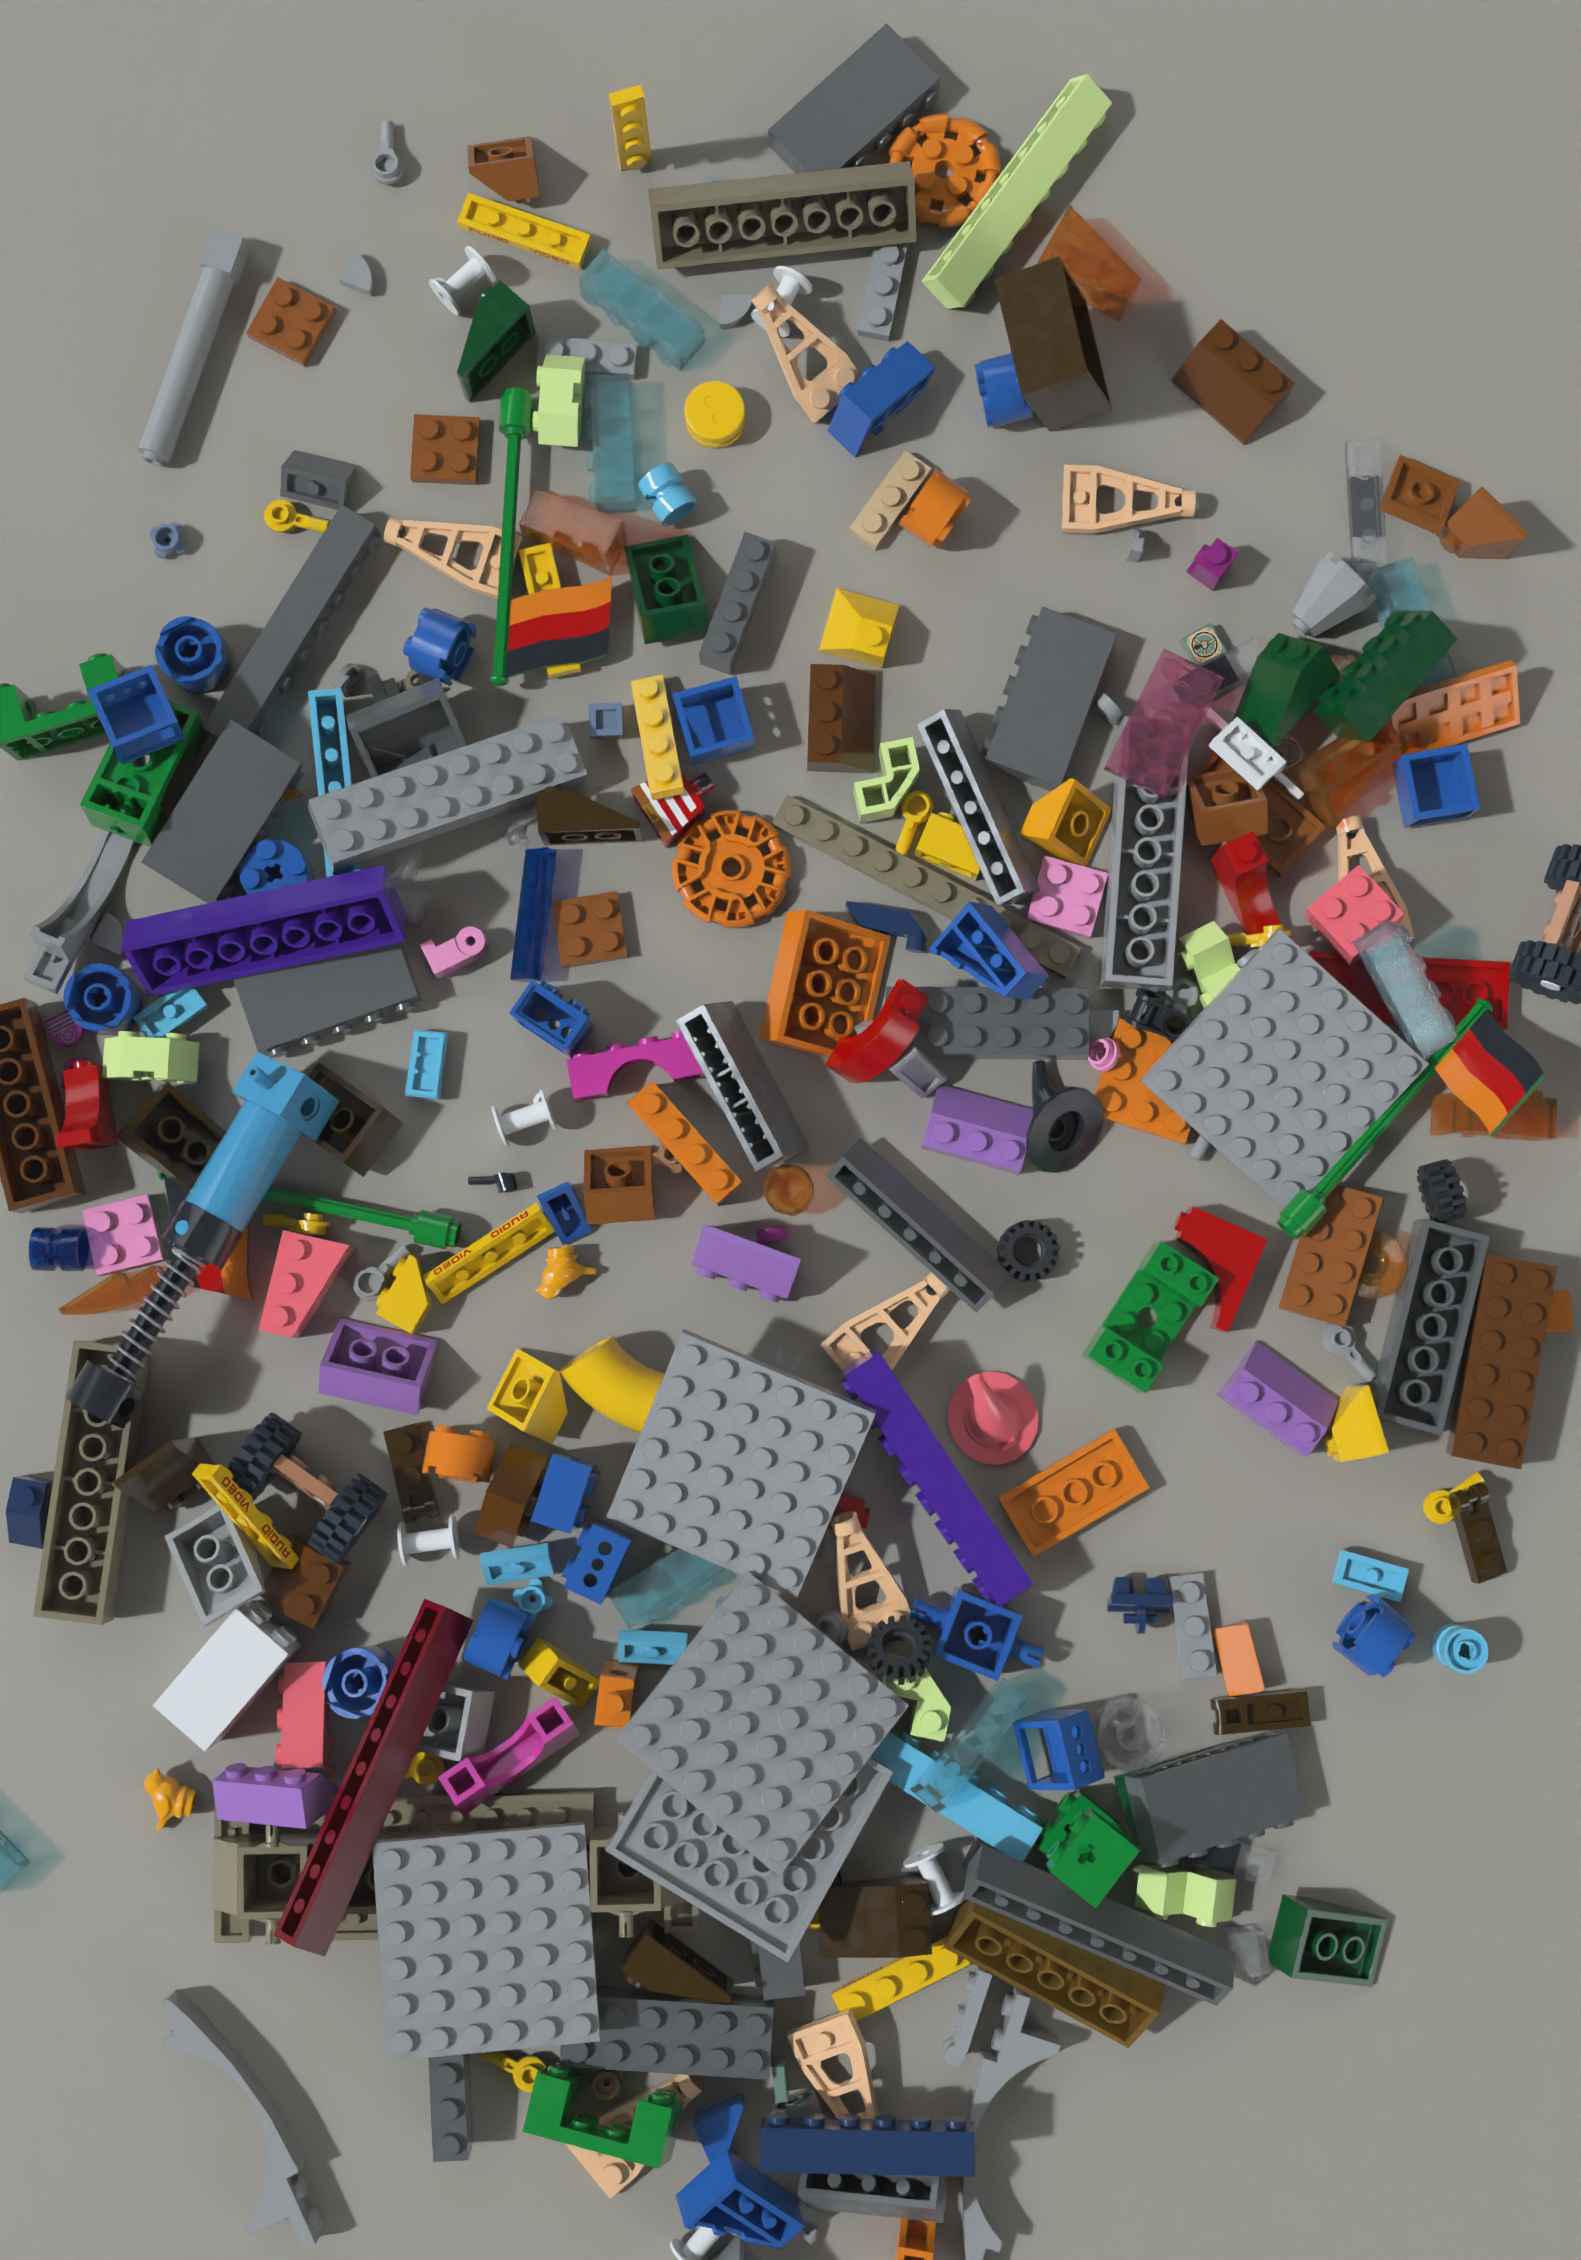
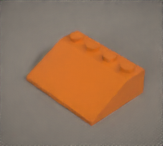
M806 909L787 911L758 1041L789 1050L829 1058L840 1037L856 1036L857 1033L854 1028L862 1021H873L891 936Z

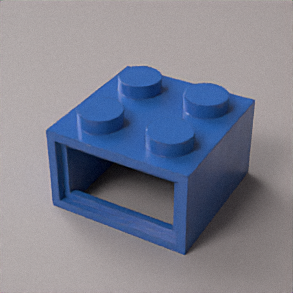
M152 664L87 690L121 765L185 739Z
M737 676L672 694L691 766L755 749V738Z
M1467 744L1403 754L1392 763L1404 828L1467 818L1480 809Z
M531 980L509 1014L518 1024L569 1058H572L573 1053L578 1050L593 1028V1024L589 1019L591 1014L587 1012L588 1009L573 999H570L568 1003L562 1000L563 996L559 993L560 991L543 980L539 985ZM538 1009H543L547 1013L546 1019L537 1021L534 1018V1013ZM552 1019H557L560 1022L559 1027L555 1030L549 1028V1022ZM567 1027L572 1028L564 1039L562 1037L563 1029Z
M559 1451L552 1454L531 1521L569 1534L577 1527L581 1528L585 1523L590 1507L584 1504L587 1494L591 1495L592 1492H595L600 1473L595 1472L597 1464Z
M597 1519L592 1525L587 1523L576 1545L582 1548L578 1556L573 1554L570 1557L562 1573V1577L567 1579L564 1588L601 1605L610 1591L635 1535L601 1519ZM604 1541L609 1542L612 1546V1551L608 1555H603L599 1551V1545ZM599 1558L604 1562L601 1570L593 1568L592 1562L594 1559ZM589 1573L594 1574L597 1577V1584L595 1585L584 1580L585 1575Z
M1088 1709L1042 1710L1013 1722L1029 1790H1077L1105 1778ZM1025 1728H1043L1053 1773L1037 1779Z

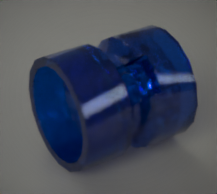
M35 1227L32 1230L29 1241V1261L33 1271H55L58 1266L62 1271L85 1270L89 1256V1240L85 1228H63L60 1233L56 1228Z

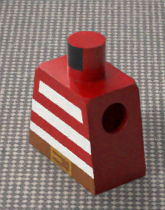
M681 770L685 794L652 800L648 781L631 788L633 798L665 848L671 846L692 824L699 821L706 814L705 806L700 798L715 789L713 782L706 772L688 781Z

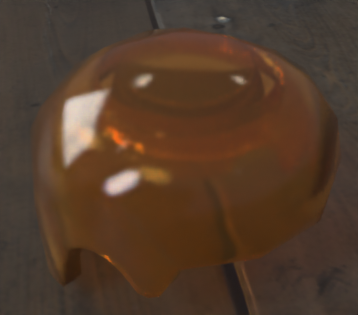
M781 1164L776 1166L768 1173L763 1183L764 1197L769 1206L774 1211L782 1214L796 1216L807 1210L814 1198V1183L811 1175L798 1165Z

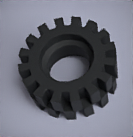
M1443 1159L1419 1166V1169H1417L1419 1175L1417 1176V1181L1420 1186L1418 1188L1419 1192L1422 1193L1421 1199L1425 1203V1210L1429 1213L1430 1219L1438 1223H1445L1465 1217L1467 1207L1464 1204L1466 1203V1197L1463 1196L1464 1188L1460 1185L1461 1179L1459 1175H1456V1168L1452 1166V1162Z
M1024 1220L1010 1226L1001 1235L999 1245L997 1246L998 1261L1011 1274L1012 1278L1026 1282L1044 1278L1055 1268V1264L1060 1257L1058 1256L1060 1245L1057 1243L1055 1233L1053 1234L1050 1231L1051 1228L1047 1225H1043L1039 1221ZM1023 1238H1032L1041 1247V1256L1033 1264L1022 1263L1016 1256V1245Z
M901 1615L900 1622H895L894 1616L888 1617V1624H885L883 1620L878 1622V1629L875 1627L872 1629L871 1638L869 1637L868 1661H870L872 1671L877 1670L876 1676L882 1679L885 1675L887 1676L886 1683L892 1684L895 1678L898 1679V1685H904L905 1678H908L910 1683L916 1681V1674L922 1677L925 1673V1667L928 1668L931 1650L929 1634L925 1635V1627L921 1625L917 1628V1620L913 1618L910 1623H906V1616ZM893 1641H904L910 1644L913 1652L907 1659L896 1660L888 1656L886 1647Z

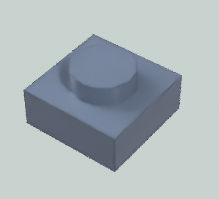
M622 702L589 704L591 739L624 738Z

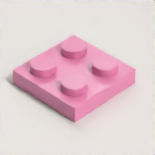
M1044 855L1037 878L1040 890L1033 893L1026 919L1035 924L1090 938L1108 873Z
M150 1194L82 1210L97 1276L166 1260Z

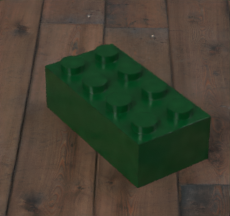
M1399 610L1392 613L1386 619L1383 630L1363 646V653L1358 659L1348 664L1342 670L1339 681L1322 693L1318 700L1319 704L1314 708L1313 713L1337 738L1370 742L1458 640L1433 611Z

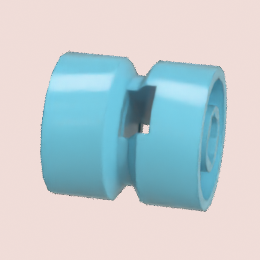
M671 462L652 469L638 483V489L647 503L654 504L652 510L664 527L680 522L690 515L698 505L689 487L681 486L680 483L683 478Z
M1450 1623L1440 1627L1432 1637L1431 1648L1438 1662L1456 1672L1463 1674L1475 1673L1483 1668L1488 1660L1489 1649L1487 1642L1481 1634L1473 1629L1460 1624Z

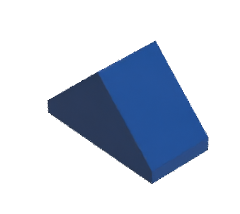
M567 1181L537 1195L562 1245L593 1232L591 1224H587L585 1211L570 1182Z
M737 2093L694 2114L693 2127L710 2163L726 2149L729 2150L744 2107L745 2095Z

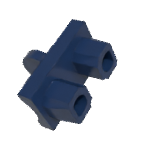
M1115 1577L1112 1592L1107 1601V1612H1127L1123 1613V1624H1135L1136 1633L1145 1634L1146 1624H1158V1614L1146 1613H1169L1170 1607L1173 1606V1595H1168L1164 1578H1147L1145 1580V1594H1133V1578Z

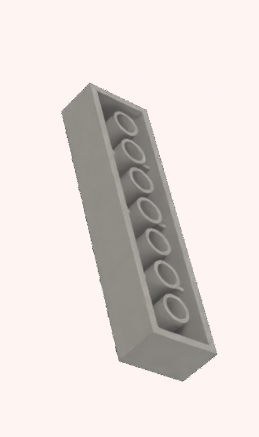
M560 713L309 799L308 810L334 872L537 801V792H545L546 787L561 786L568 790L580 786L584 783L587 772L564 714Z
M1124 716L1119 724L1100 978L1101 987L1144 988L1151 991L1166 992L1173 985L1190 721Z

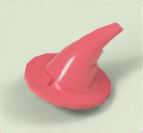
M985 1371L968 1377L955 1389L948 1404L947 1424L953 1441L965 1455L982 1464L1002 1465L1017 1460L1031 1447L1038 1432V1410L1032 1394L1019 1380L1005 1373Z

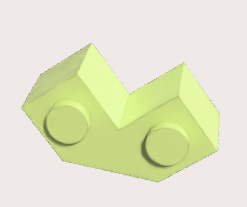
M546 354L543 366L537 367L536 382L537 387H540L538 411L533 412V431L538 432V444L578 447L581 437L582 399L585 392V357Z
M913 737L880 743L879 758L883 777L854 782L853 794L860 823L892 817L918 779L920 767Z
M1214 921L1178 938L1182 951L1178 953L1179 960L1183 968L1190 972L1201 994L1199 996L1204 1009L1240 970L1235 963L1228 936Z
M119 1031L118 1037L105 1038L102 1078L130 1082L152 1080L177 1084L197 1082L200 1042L187 1041V1035L166 1033V1038L139 1037L138 1032Z
M888 1654L889 1657L896 1660L907 1659V1657ZM925 1667V1673L922 1677L916 1674V1681L910 1683L908 1678H905L904 1685H898V1679L895 1678L892 1684L886 1683L887 1676L884 1675L883 1684L899 1697L914 1700L908 1728L910 1735L945 1742L951 1706L928 1669Z
M1157 1863L1140 1864L1135 1907L1147 1910L1148 1916L1160 1920H1167L1168 1916L1173 1914H1186L1195 1917L1196 1923L1199 1925L1216 1927L1217 1922L1232 1920L1237 1879L1206 1869L1195 1868L1193 1872L1190 1870H1179L1175 1866L1160 1868L1157 1866Z

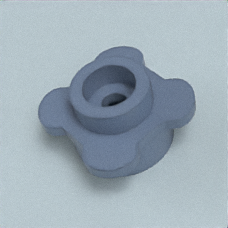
M172 522L171 524H161L151 529L150 537L156 546L154 553L158 558L163 559L168 554H182L185 552L187 546L182 541L181 533L183 529L180 524ZM171 538L170 543H166L165 540Z

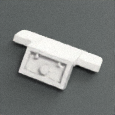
M1209 706L1202 711L1204 717L1220 731L1211 741L1209 747L1257 791L1273 778L1297 801L1304 795L1282 773L1287 761L1241 719L1236 717L1228 724Z

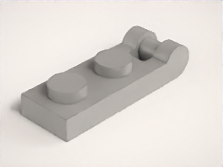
M975 1965L974 1971L968 1970L963 1991L967 1993L963 2005L957 2004L953 2014L952 2025L956 2026L953 2036L946 2038L943 2042L945 2060L951 2067L961 2066L966 2059L992 1978L991 1973Z

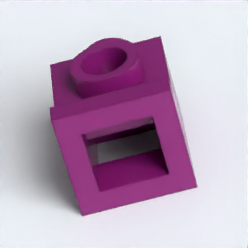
M1216 538L1210 547L1207 544L1202 546L1186 572L1213 591L1231 567L1238 552L1219 538Z

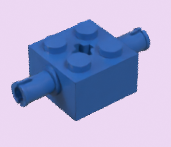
M955 1586L949 1605L945 1606V1608L923 1601L918 1597L915 1598L913 1602L914 1607L926 1612L923 1613L911 1608L909 1618L937 1628L936 1632L938 1633L931 1649L934 1656L996 1681L999 1680L1005 1662L1009 1657L1033 1666V1668L1037 1669L1041 1662L1039 1658L1028 1655V1653L1042 1658L1044 1647H1039L1016 1638V1633L1023 1617L1019 1611L1004 1605L998 1607L992 1600L987 1603L984 1597ZM978 1625H981V1630L985 1635L983 1637L977 1636L975 1641H972L969 1630L976 1629Z

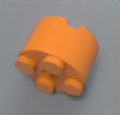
M936 468L898 525L930 548L933 545L938 549L954 526L949 520L952 519L956 522L972 500V497L968 495L966 489Z
M436 1425L435 1432H429L422 1473L430 1475L431 1469H434L435 1473L439 1474V1478L477 1483V1477H483L482 1482L490 1484L497 1443L491 1441L492 1436L487 1432L470 1430V1434L467 1436L458 1434L455 1427Z

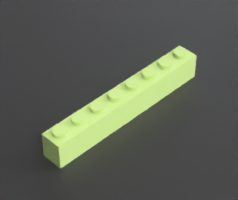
M1088 74L1069 80L921 281L947 309L965 307L974 299L976 295L975 290L978 285L990 277L995 269L993 266L995 262L1012 247L1014 236L1030 223L1032 219L1031 213L1036 206L1042 204L1051 193L1050 187L1068 171L1069 161L1074 155H1077L1085 148L1088 142L1086 138L1091 131L1098 128L1106 119L1105 112L1112 102Z

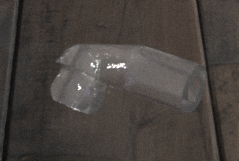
M530 803L509 821L507 841L518 852L524 851L530 845V840L526 837L527 827L537 820V807L533 803Z

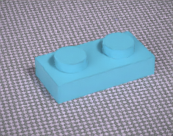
M192 987L166 993L134 1016L133 1019L146 1037L166 1038V1033H174L210 1006L197 988Z
M548 1543L480 1553V1564L487 1585L554 1575V1564Z
M1340 1549L1332 1583L1401 1602L1409 1569Z
M638 1629L619 1630L618 1662L673 1665L687 1648L688 1633L642 1631Z

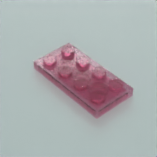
M1164 648L1104 770L1164 799L1224 677Z

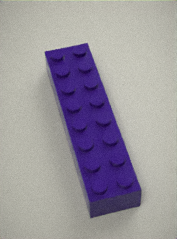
M380 865L126 921L121 948L146 994L150 997L405 942L407 914L386 866Z
M873 1348L841 1369L840 1371L845 1378L839 1382L852 1400L859 1398L863 1405L877 1410L870 1426L871 1429L879 1428L882 1435L877 1439L891 1459L895 1456L899 1458L901 1463L896 1467L910 1487L916 1484L920 1492L915 1494L925 1511L929 1516L935 1513L939 1518L934 1524L949 1545L953 1542L957 1545L958 1548L953 1553L968 1574L974 1571L977 1575L972 1581L986 1602L994 1600L998 1607H1001L1032 1586L1033 1582L880 1352Z

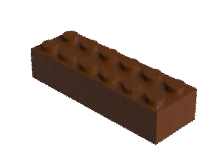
M21 998L0 1004V1179L8 1210L10 1212L25 1213L85 1196L86 1191L75 1150L57 1148L55 1134L60 1133L63 1128L65 1109L38 1005L27 998Z
M1486 1254L1468 1327L1446 1453L1450 1456L1515 1469L1522 1468L1557 1266Z

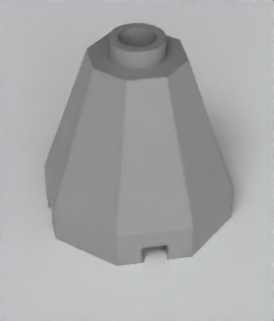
M1330 551L1316 563L1291 612L1295 618L1292 625L1304 636H1307L1309 633L1313 636L1319 635L1366 609L1377 598L1374 593L1365 594L1370 587L1347 563L1341 559L1336 564L1333 563L1331 559L1335 555Z

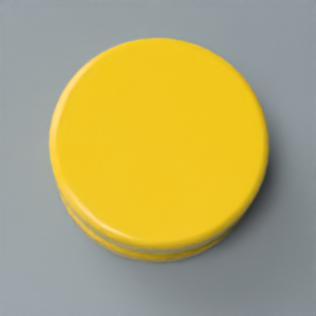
M708 381L695 387L687 397L684 408L686 427L691 437L697 443L708 448H722L732 444L739 438L745 426V405L742 396L733 386L721 381Z

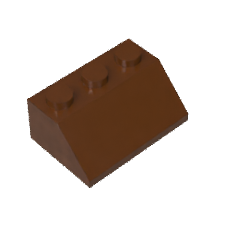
M1222 319L1201 339L1171 380L1243 445L1287 399L1295 384Z
M810 664L807 771L873 773L876 675L846 665Z

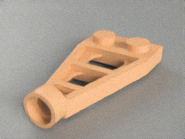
M771 283L755 295L751 301L759 312L794 398L812 423H814L840 402L838 395L849 382L855 384L859 381L861 374L848 355L788 304ZM774 302L773 309L768 310L767 306ZM786 320L792 321L804 335V339L793 349L787 348L779 334V326ZM807 347L816 349L827 360V368L812 381H808L803 377L797 363L799 353Z
M1064 464L1061 533L1095 534L1171 517H1194L1196 492L1195 490H1182L1178 487L1098 465ZM1100 486H1109L1123 492L1125 504L1120 511L1108 514H1101L1097 511L1096 492ZM1144 491L1154 493L1157 496V507L1153 510L1135 511L1132 508L1133 492ZM1175 499H1180L1179 506H1176Z
M389 518L384 531V543L404 549L473 592L498 599L502 529L484 525ZM426 534H437L448 538L442 556H437L421 547ZM515 534L513 570L519 555L518 550L521 549L523 543V536ZM459 542H478L484 547L476 569L468 570L454 561L452 556Z
M1361 815L1335 822L1338 835V882L1350 872V858L1363 855L1366 857L1371 868V878L1405 914L1401 924L1368 951L1415 939L1407 907L1368 839ZM1348 834H1356L1355 838L1353 839L1347 838Z
M930 1272L920 1283L844 1322L820 1346L843 1369L870 1351L861 1340V1332L875 1323L883 1322L894 1333L893 1342L882 1355L890 1369L893 1370L937 1302L951 1290ZM927 1284L934 1290L936 1295H929L927 1293ZM904 1301H912L918 1308V1315L907 1328L901 1329L891 1319L890 1312Z
M846 1511L834 1516L830 1522L836 1540L841 1619L846 1621L848 1625L847 1639L851 1651L868 1646L871 1631L874 1627L878 1629V1622L883 1620L885 1624H888V1617L894 1616L895 1622H900L901 1615L906 1616V1623H910L909 1614L911 1611L904 1592L862 1530L857 1513L855 1511ZM863 1550L872 1567L851 1575L849 1573L847 1556ZM872 1580L876 1581L886 1594L885 1601L859 1609L855 1604L856 1587Z
M851 2008L789 2030L786 2037L801 2070L838 2119L842 2114H850L840 2095L856 2089L861 2092L866 2108L864 2112L856 2115H859L860 2119H875V2116L879 2115L865 2040ZM845 2053L850 2057L853 2077L852 2079L836 2083L823 2069L822 2060Z
M678 2074L594 2117L600 2119V2125L611 2128L613 2123L633 2122L638 2100L650 2092H655L656 2088L675 2092V2099L684 2101L683 2111L687 2104L703 2091V2086L696 2075ZM677 2086L680 2088V2090H681L683 2093H680V2092L678 2091ZM566 2144L610 2199L630 2183L644 2167L643 2164Z

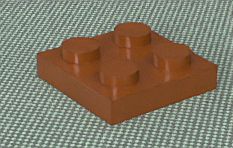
M277 277L246 334L250 339L306 367L337 311L333 305Z
M414 414L411 481L418 483L477 485L480 418Z
M1399 455L1392 469L1378 510L1439 535L1445 526L1460 480Z
M617 891L552 901L562 968L628 958Z

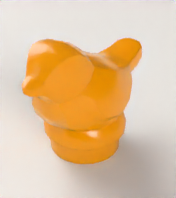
M574 1245L547 1249L548 1257H546L548 1266L543 1270L542 1274L543 1282L540 1287L535 1289V1292L541 1294L545 1299H554L566 1286L580 1276L597 1274V1269L585 1267L576 1261L577 1253L574 1251Z
M158 1768L154 1772L149 1773L144 1780V1787L151 1795L153 1805L159 1817L156 1830L162 1831L167 1820L174 1815L177 1818H182L183 1816L191 1818L197 1789H191L187 1785L180 1786L175 1778L165 1777Z

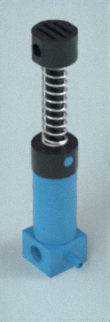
M259 1052L255 1053L232 1093L245 1101L188 1196L181 1202L161 1235L173 1242V1249L171 1250L175 1254L172 1261H164L168 1266L165 1273L157 1272L161 1279L158 1284H150L154 1291L151 1296H143L146 1304L144 1307L136 1308L139 1313L137 1319H129L132 1325L129 1331H121L125 1338L122 1343H114L118 1350L115 1355H107L110 1360L109 1365L99 1366L87 1360L65 1396L84 1410L121 1429L126 1427L146 1393L134 1385L135 1383L132 1380H137L134 1372L137 1367L144 1368V1364L141 1363L144 1356H152L148 1349L151 1344H159L158 1340L155 1339L159 1332L166 1333L162 1326L166 1320L173 1321L170 1313L173 1309H180L177 1301L180 1297H187V1294L184 1292L186 1286H194L191 1278L194 1274H201V1270L198 1268L199 1265L206 1267L205 1265L212 1264L221 1270L223 1269L243 1236L242 1232L300 1136L304 1135L316 1141L340 1102L305 1074Z

